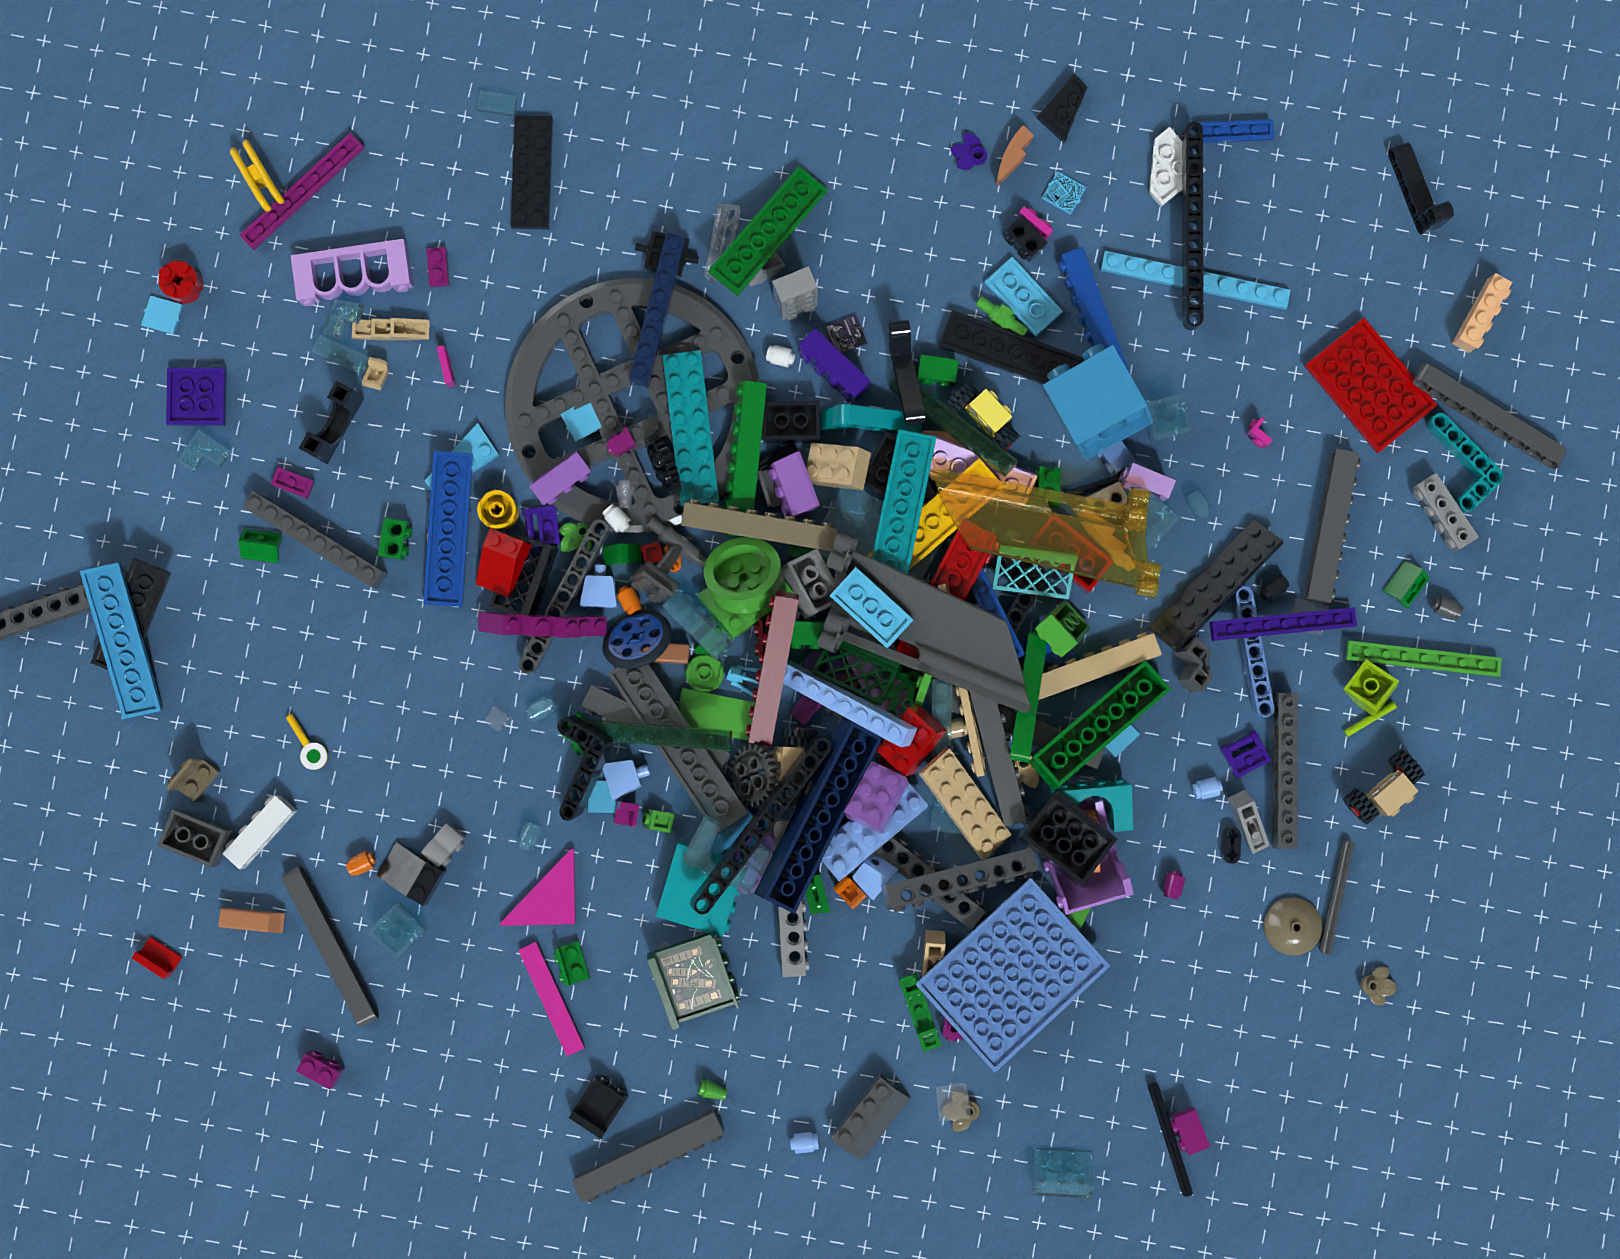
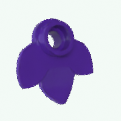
M965 133L964 144H957L950 148L952 155L959 160L956 167L961 170H969L974 165H982L987 159V152L981 147L979 138L971 133ZM975 154H980V155H981V158H980V159H976V158L974 157V155H975Z

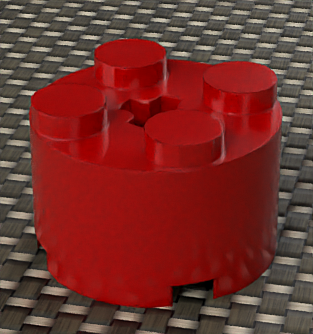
M172 261L159 269L158 283L165 295L182 304H188L198 299L200 292L203 291L204 282L201 274L184 261Z

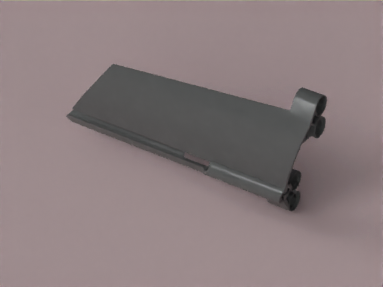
M842 532L837 534L833 550L826 563L827 567L835 570L833 591L857 566L914 619L897 639L915 645L920 655L919 659L898 652L894 642L886 648L833 598L831 609L824 624V630L818 640V647L837 653L842 641H845L1020 712L1026 713L1031 710L1022 670L1005 619L856 551L857 538Z

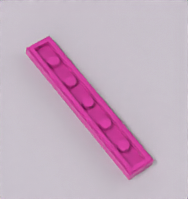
M537 941L519 949L521 958L566 1056L584 1049V1043Z

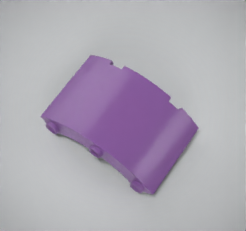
M1090 796L1084 799L1078 807L1081 810L1095 809L1097 823L1108 831V828L1105 827V825H1108V821L1100 796ZM1038 810L1031 812V815L1033 816ZM1115 843L1100 862V872L1092 873L1083 886L1074 884L1046 860L1042 862L1045 873L1049 872L1057 893L1056 901L1059 909L1063 908L1066 915L1134 895L1130 877L1122 861L1119 862L1117 857L1118 850Z

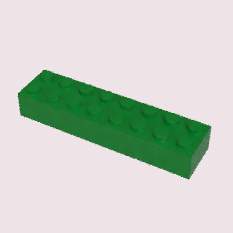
M1145 660L1029 760V763L1052 790L1055 791L1166 695L1171 688Z

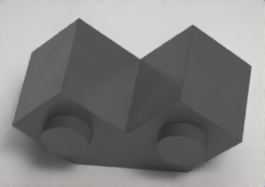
M1193 637L1177 653L1174 652L1187 665L1177 681L1189 693L1202 692L1213 677L1212 669L1209 667L1210 649L1198 637Z

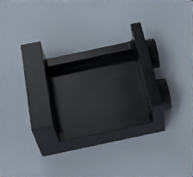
M596 1075L570 1114L569 1119L602 1139L627 1100V1091L618 1085L615 1087L610 1084V1080L607 1077Z

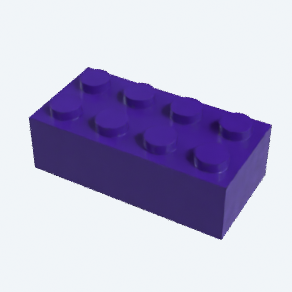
M815 328L799 344V357L806 364L810 362L814 366L813 370L820 377L823 375L828 380L827 383L832 389L835 390L837 388L842 393L841 397L849 403L851 401L855 404L870 388V380Z

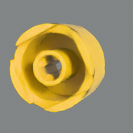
M493 490L487 492L479 501L477 513L479 519L489 528L496 531H505L517 523L519 507L514 498L500 490ZM498 507L502 509L499 515L495 513V511L498 510Z

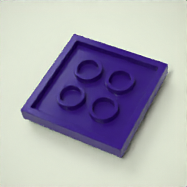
M167 368L166 425L225 426L227 369Z

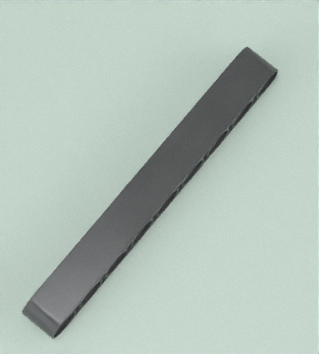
M1428 364L1421 365L1413 380V384L1417 388L1545 466L1553 469L1559 468L1567 452L1564 446Z
M595 520L591 524L544 615L552 616L551 612L554 608L560 611V616H566L610 532V526L606 521ZM599 523L605 526L602 534L596 532V526ZM590 540L596 543V548L593 551H589L587 548V543ZM581 557L587 560V565L584 568L578 565V560ZM572 574L578 577V582L575 585L569 582ZM563 591L569 594V599L566 602H563L560 598ZM538 636L531 638L519 662V668L523 673H533L539 668L554 637ZM536 642H539L542 645V651L540 653H537L534 650V644ZM527 659H530L533 662V668L531 670L525 667V661Z
M299 865L282 874V880L359 1027H363L378 1019L379 1013L305 870Z

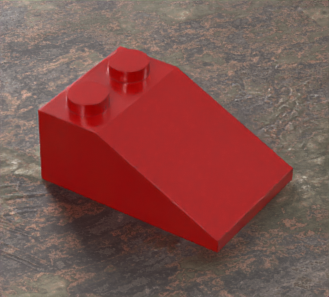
M490 528L482 547L476 585L510 598L532 545Z

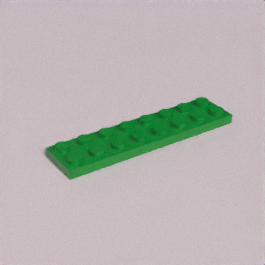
M798 167L709 268L708 273L736 296H739L826 195L828 189L801 167Z

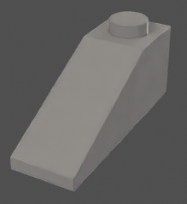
M1244 790L1227 798L1251 853L1254 854L1269 847L1270 845L1255 801Z

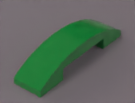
M917 972L899 978L898 980L923 1052L942 1046L924 993L915 984L919 980Z

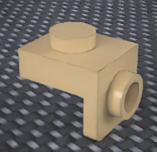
M369 357V367L362 380V385L381 391L389 374L388 363L380 358Z

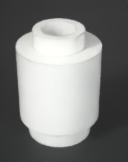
M778 345L769 346L766 361L788 368L790 364L793 365L795 353H792L793 349Z
M612 504L602 513L605 516L604 519L616 532L621 531L623 533L630 527L629 522L631 519L619 506Z

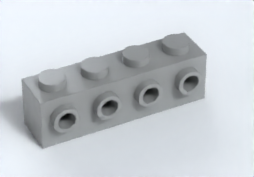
M1437 473L1412 487L1415 499L1422 503L1425 514L1431 517L1435 523L1436 531L1443 535L1445 538L1444 542L1449 549H1452L1453 552L1460 550L1479 538Z

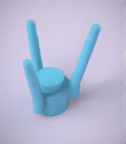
M737 665V667L731 666L727 680L731 681V685L753 696V692L740 683L743 680L759 684V682L745 676L746 672L743 671L757 672V670L761 669Z

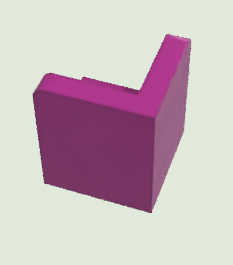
M617 801L614 823L636 827L640 804Z

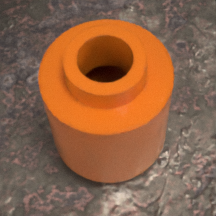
M625 586L618 590L619 594L616 597L624 612L631 615L642 609L641 601L633 587Z
M366 850L349 858L345 865L351 876H358L375 868L376 858L372 852L369 853Z

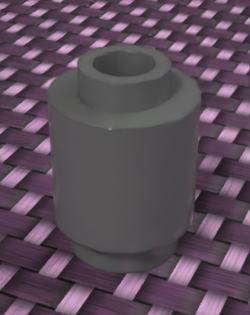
M1442 595L1439 598H1435L1432 603L1435 614L1450 620H1458L1463 612V606L1459 602Z

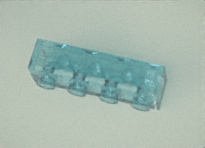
M678 590L663 605V608L717 661L733 645L729 640L731 636L723 628L719 630L717 628L719 624L711 616L707 618L705 616L707 612L699 604L695 606L693 598L688 593L683 595Z

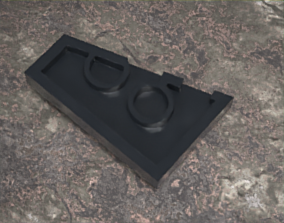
M1075 74L1070 77L1036 117L1063 143L1067 140L1068 133L1088 87Z

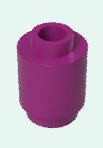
M1171 870V873L1166 874L1162 890L1164 891L1163 896L1176 900L1179 899L1186 880L1185 877H1182V872Z

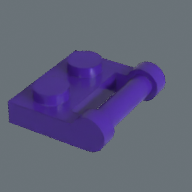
M554 505L522 510V515L525 516L527 538L548 545L561 544L557 509ZM536 514L540 540H535L532 515Z
M1255 730L1227 746L1223 745L1220 747V751L1235 778H1239L1271 761ZM1252 741L1254 742L1255 747L1232 757L1231 752Z

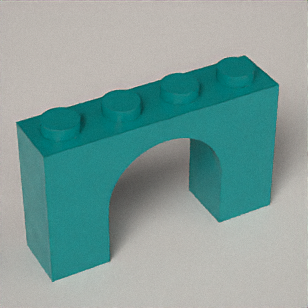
M1123 778L1114 779V782L1096 780L1095 783L1087 784V782H1076V785L1063 783L1056 789L1077 807L1084 799L1090 796L1105 798L1109 806V827L1114 832L1133 830L1132 785Z

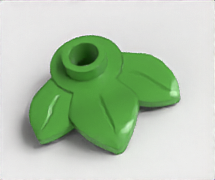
M582 522L577 525L573 523L564 524L559 529V532L565 536L561 542V551L570 552L578 550L585 535L580 534V529L585 528L587 533L590 525ZM591 540L587 543V548L589 551L592 547Z

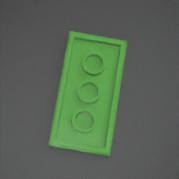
M682 688L678 709L692 729L749 741V736H746L747 724L752 722V718H749L750 707L755 705L754 702Z

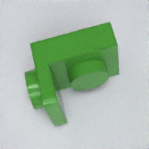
M647 808L642 817L643 827L671 833L675 814Z

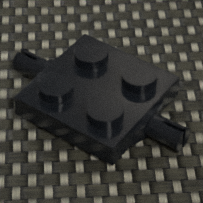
M652 231L651 240L647 245L636 243L635 251L646 253L645 269L657 272L666 233ZM685 238L686 244L678 272L679 277H682L683 269L687 262L698 265L699 256L688 254L690 243L688 238Z

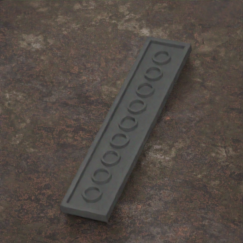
M650 665L634 669L617 667L609 672L608 675L715 835L748 814Z

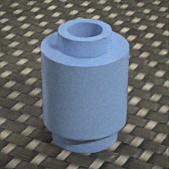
M1215 777L1196 781V784H1192L1196 799L1204 800L1220 796V791H1223L1221 781Z
M796 1133L794 1138H790L791 1150H795L796 1154L814 1152V1150L819 1149L817 1133Z

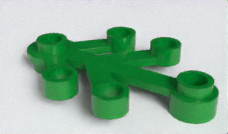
M912 670L906 674H897L895 679L903 682L898 685L892 684L884 699L886 701L891 698L889 709L886 712H893L897 717L896 709L900 692L907 689L906 699L901 705L904 711L908 709L904 706L906 702L914 706L915 689H918L916 685L919 676L922 677L918 671ZM884 671L881 672V676L884 679H890L892 673L887 676L884 674ZM868 676L866 678V681L872 679L874 681V684L879 683V681L874 676ZM915 677L917 682H912L910 678ZM868 701V702H870L871 704H873V705H875V706L878 705V704H876V703H874V702H872V701Z

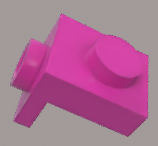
M1261 417L1259 420L1254 419L1248 426L1250 430L1246 435L1252 439V443L1255 446L1264 449L1273 439L1258 428L1265 420Z

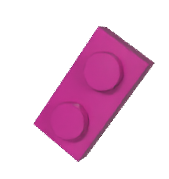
M1024 206L1017 218L1023 215L1047 241L1053 232L1052 226L1047 221L1040 220L1034 210L1031 208L1027 209Z

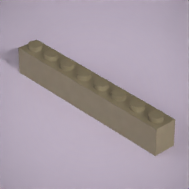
M689 499V502H684L680 523L682 526L827 551L833 550V544L837 536L838 529L833 528L834 524L822 522L821 526L815 525L814 520L803 519V522L795 521L796 517L785 515L784 519L776 518L777 514L765 512V516L757 515L758 511L746 509V512L738 511L739 507L727 506V509L719 508L720 504L708 502V506L700 505L699 500Z

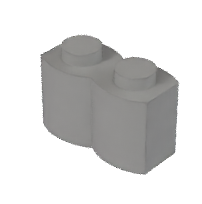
M446 823L421 853L436 867L439 868L442 865L446 867L453 859L451 855L454 851L459 852L464 847L465 843L463 841L466 837L453 825Z

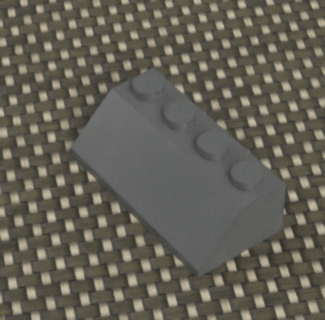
M879 1074L831 1134L832 1140L846 1152L862 1160L908 1103L910 1097L883 1075Z

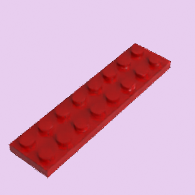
M963 519L930 585L938 588V585L948 584L951 595L966 601L999 537ZM901 640L896 650L919 659L918 648Z

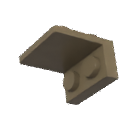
M187 758L180 766L182 769L170 777L166 789L168 791L179 790L191 801L196 802L219 775L220 771L204 758Z

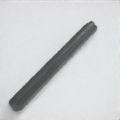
M1344 840L1342 843L1320 946V952L1324 954H1331L1354 849V842Z

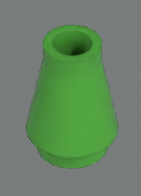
M707 1078L700 1081L697 1094L701 1095V1098L725 1100L727 1089Z

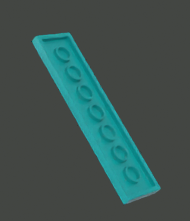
M701 350L663 355L675 463L682 486L681 491H679L680 505L683 507L684 502H689V499L699 500L700 505L708 504V502L719 503Z
M898 430L872 558L909 575L937 437Z

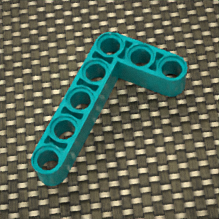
M841 404L822 410L820 417V430L825 432H835L851 427L898 433V430L921 433L923 424L906 425L902 411Z
M1437 413L1426 421L1428 431L1476 478L1455 499L1461 511L1466 513L1475 509L1503 481L1504 474L1447 415ZM1435 419H1438L1440 421V427H1437L1435 425ZM1449 432L1454 435V441L1449 439ZM1462 446L1467 448V454L1462 452ZM1476 459L1481 462V468L1476 466ZM1490 473L1495 477L1494 482L1489 478ZM1476 486L1480 487L1481 495L1477 494ZM1463 499L1468 502L1467 508L1462 505Z

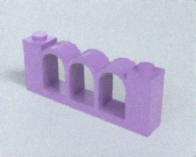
M404 239L290 255L296 300L304 306L315 305V302H320V297L325 300L336 299L342 294L343 290L351 296H360L369 287L377 292H386L391 288L397 290V292H406L409 288H414L408 244ZM387 254L389 276L383 283L374 284L370 278L368 257ZM360 258L362 281L358 286L348 288L344 283L342 261ZM334 262L336 284L330 291L322 292L318 287L315 265Z

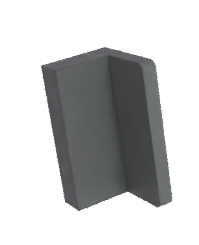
M758 470L757 474L768 510L781 507L780 498H777L775 494V485L773 480L769 478L768 470L762 472Z

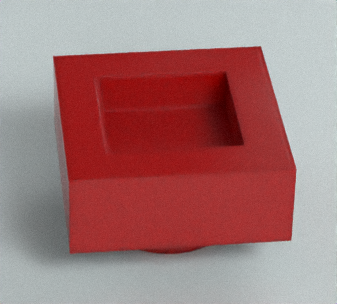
M659 541L641 547L645 563L648 560L653 564L658 563L664 556Z

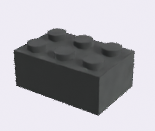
M172 809L157 846L208 867L219 866L226 849L225 846L228 844L233 830L183 809Z

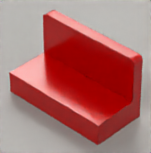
M150 937L143 948L136 951L131 958L162 979H166L172 975L182 956L153 937Z

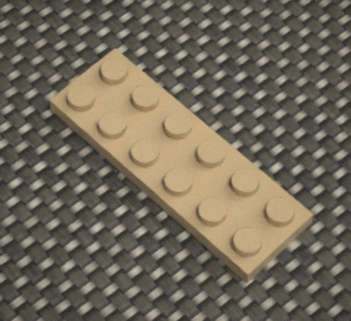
M946 747L919 772V775L980 859L986 860L1011 836V833L1004 826L1001 819L950 748Z

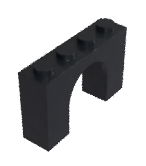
M338 381L334 383L327 396L333 402L332 412L327 423L316 435L307 432L298 448L325 464L329 463L364 400L356 391Z

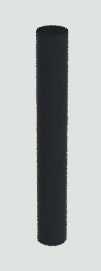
M1118 475L1063 491V496L1067 499L1115 484L1120 480Z

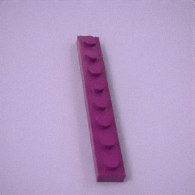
M349 133L282 195L285 200L283 204H279L277 201L273 203L270 212L265 211L239 236L253 250L257 249L365 149L364 146Z

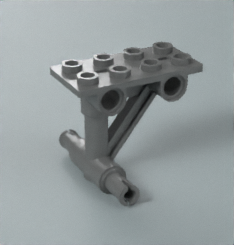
M653 516L646 526L657 533L660 540L670 548L656 566L649 560L645 565L641 564L633 576L629 578V581L634 589L639 592L641 590L647 594L646 597L650 601L660 603L672 598L680 586L678 582L667 575L680 555L690 563L695 562L703 569L707 557L701 553L700 548L690 543L685 537L673 530L671 526L666 527Z

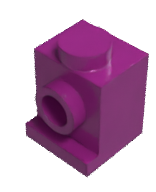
M626 427L622 428L624 430L623 433L617 432L613 434L608 443L605 444L609 453H614L616 457L637 447Z

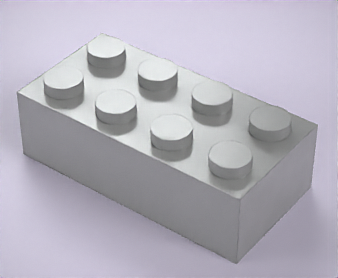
M809 266L772 281L774 301L782 320H793L798 317L797 314L805 312V314L810 313L817 307L818 287Z

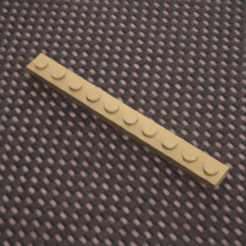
M948 584L938 585V589L950 594ZM955 686L957 696H961L962 704H959L961 715L965 716L966 723H963L964 732L969 735L970 742H967L969 754L972 753L974 761H971L973 773L976 772L977 777L985 776L987 771L970 691Z

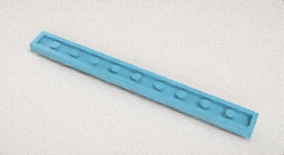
M1109 251L1104 252L1100 271L1182 288V267ZM1203 272L1204 293L1283 310L1287 309L1291 291L1289 289ZM1189 279L1190 285L1197 286V282L1194 279Z

